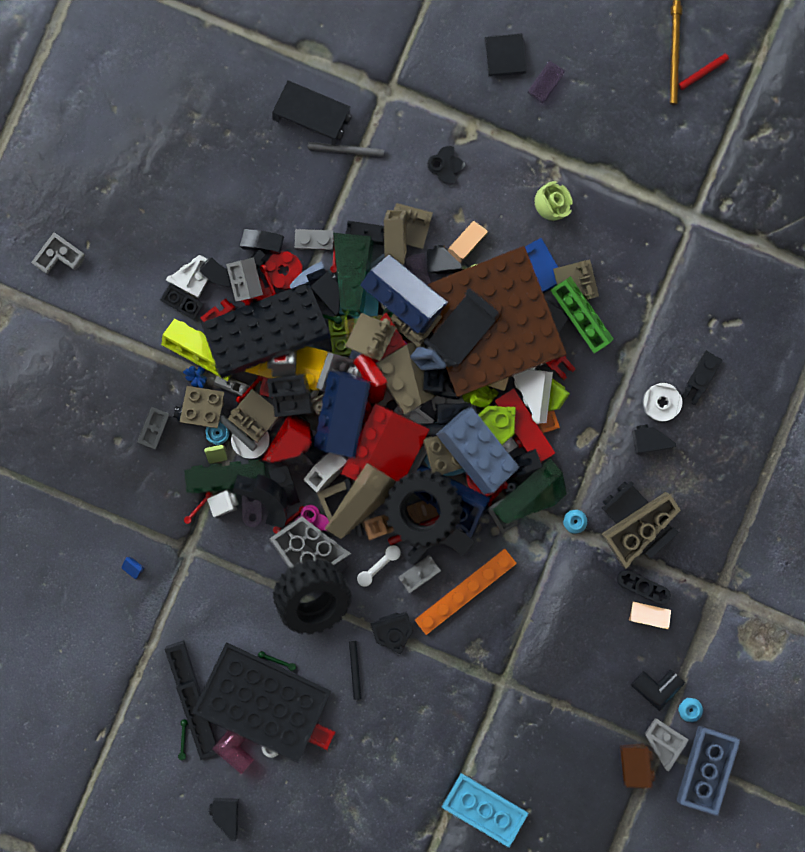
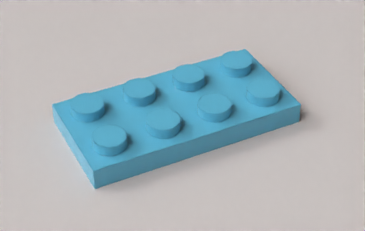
M460 773L441 806L446 811L507 847H510L529 814L524 809L463 773Z

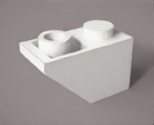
M328 453L311 469L304 480L317 493L325 490L343 470L347 459L342 455Z
M224 491L207 499L215 518L237 510L236 505H239L236 495L231 494L230 491Z

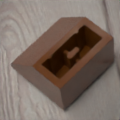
M643 743L620 745L624 785L626 787L652 788V782H655L654 770H651L650 762H653L652 751Z

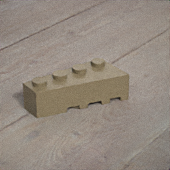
M664 492L601 535L621 566L627 569L630 563L642 553V550L656 538V535L681 510L671 494Z

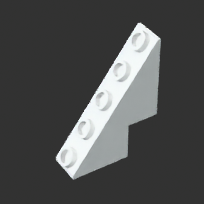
M534 367L513 375L515 379L514 384L521 391L525 405L530 408L533 421L536 424L547 423L553 372L535 370Z

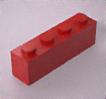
M514 388L494 400L495 406L516 407L514 435L516 438H514V441L519 449L523 447L525 452L536 449L541 462L555 454V451L539 426L533 421L530 412Z

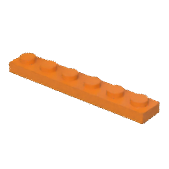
M504 548L414 619L415 622L427 635L517 563Z

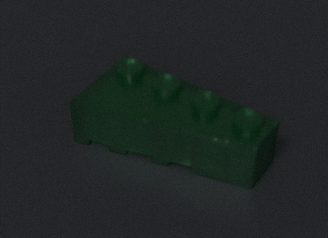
M333 233L341 310L344 315L360 316L361 313H364L367 293L360 284L370 272L374 242L371 236Z
M260 459L249 460V464H241V461L229 462L230 465L222 466V463L210 464L211 467L203 468V465L191 466V469H184L186 493L196 494L233 490L237 474L254 479L257 478V474L266 476L265 463H260Z

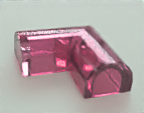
M227 731L212 750L242 775L254 759L240 747L246 739Z

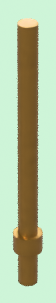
M673 0V6H671V15L673 16L670 81L671 105H676L678 101L681 0Z

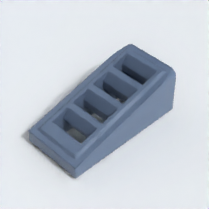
M418 347L410 356L421 370L438 369L446 366L434 351L423 347Z

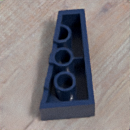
M421 465L418 470L424 471L431 469L424 465ZM449 478L451 480L450 484L457 487L456 493L462 499L460 502L462 513L459 516L461 519L456 527H460L469 538H472L479 527L491 498ZM423 490L414 492L424 502L434 506L440 514V505L431 493Z

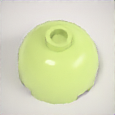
M556 181L548 182L537 191L534 199L536 210L540 216L550 221L563 219L572 211L570 210L572 198L569 191L564 185L559 186L556 184Z

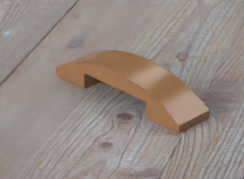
M424 501L407 506L410 517L416 523L439 516L437 509ZM384 514L363 521L369 540L394 531V528L388 526L386 522L389 520L388 516Z

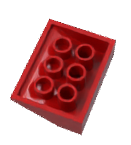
M375 403L359 436L355 458H348L341 474L356 481L368 463L390 478L398 481L408 475L430 429L379 403Z

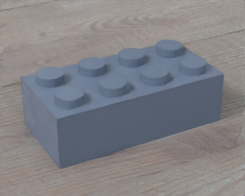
M472 407L462 410L436 434L483 494L494 492L520 468Z
M698 725L676 801L718 816L740 739Z

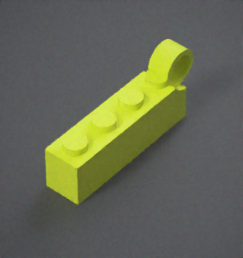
M174 318L162 335L161 345L219 376L205 334ZM231 376L226 377V378H223V379L226 380V381H228Z

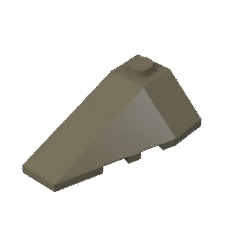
M367 463L325 529L342 539L385 502L386 498L389 497L388 492L397 481Z

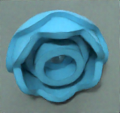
M220 421L218 428L206 427V438L215 445L224 443L229 437V430Z
M580 510L567 512L563 520L564 527L573 534L583 532L588 522L586 515Z
M686 698L679 705L678 711L684 721L696 722L703 714V707L697 699Z

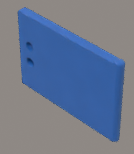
M542 238L525 246L542 292L544 293L557 286L553 269L558 268Z

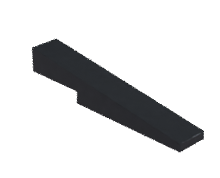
M185 641L168 645L164 650L200 760L217 755L219 750L210 722L192 714L201 692Z

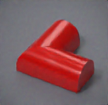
M361 354L353 363L363 379L371 382L367 400L371 403L380 402L384 398L387 380L373 359Z

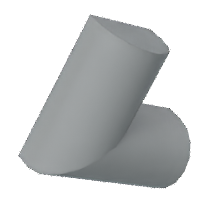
M53 233L31 263L48 275L58 260H61L73 270L78 269L86 255L59 235Z

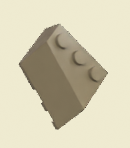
M413 342L376 363L387 380L386 388L404 416L436 397V395L423 391L424 370H421L410 357L418 348ZM424 342L422 343V345H421L420 347L425 348Z

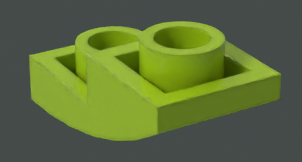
M347 315L340 316L342 318V323L336 324L335 321L328 319L332 353L350 356L352 350L345 347L350 336Z

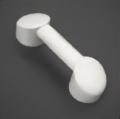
M396 545L389 546L386 549V555L372 568L359 573L357 577L359 585L363 587L369 586L372 583V577L390 560H397L400 557V548Z

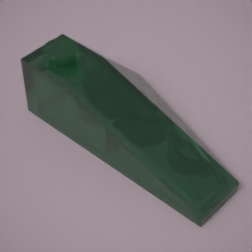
M551 459L547 460L542 465L543 467L532 473L493 509L505 524L553 507L567 495L563 472Z

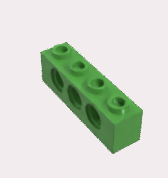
M571 276L550 290L593 353H596L612 342L614 338Z

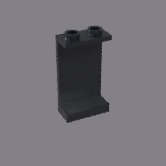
M287 80L272 111V120L280 122L281 118H284L332 139L331 145L333 146L336 145L337 140L341 141L345 132L343 130L344 125H348L352 117L350 106Z
M468 288L464 293L466 295L430 340L426 339L424 341L428 345L426 349L432 350L436 354L438 353L442 357V361L449 368L451 366L457 368L501 315L500 312L471 288Z
M632 481L628 483L623 482L617 488L618 493L614 496L610 494L603 501L605 505L601 508L616 524L649 503L633 486L634 483ZM668 524L642 550V553L648 559H651L679 532Z

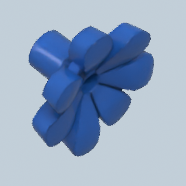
M191 366L183 371L187 375L185 378L188 381L192 380V386L204 387V383L207 381V377L203 375L205 373L204 368L200 366L196 369L195 366Z

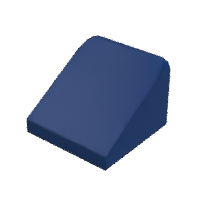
M126 557L122 569L134 579H137L144 571V567L132 557Z

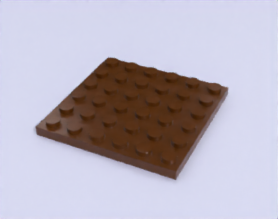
M525 246L427 284L448 302L439 314L442 318L432 330L433 335L466 296L464 293L468 288H471L501 314L457 368L446 366L457 397L567 355Z

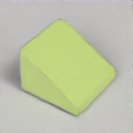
M224 445L204 449L210 464L227 460Z

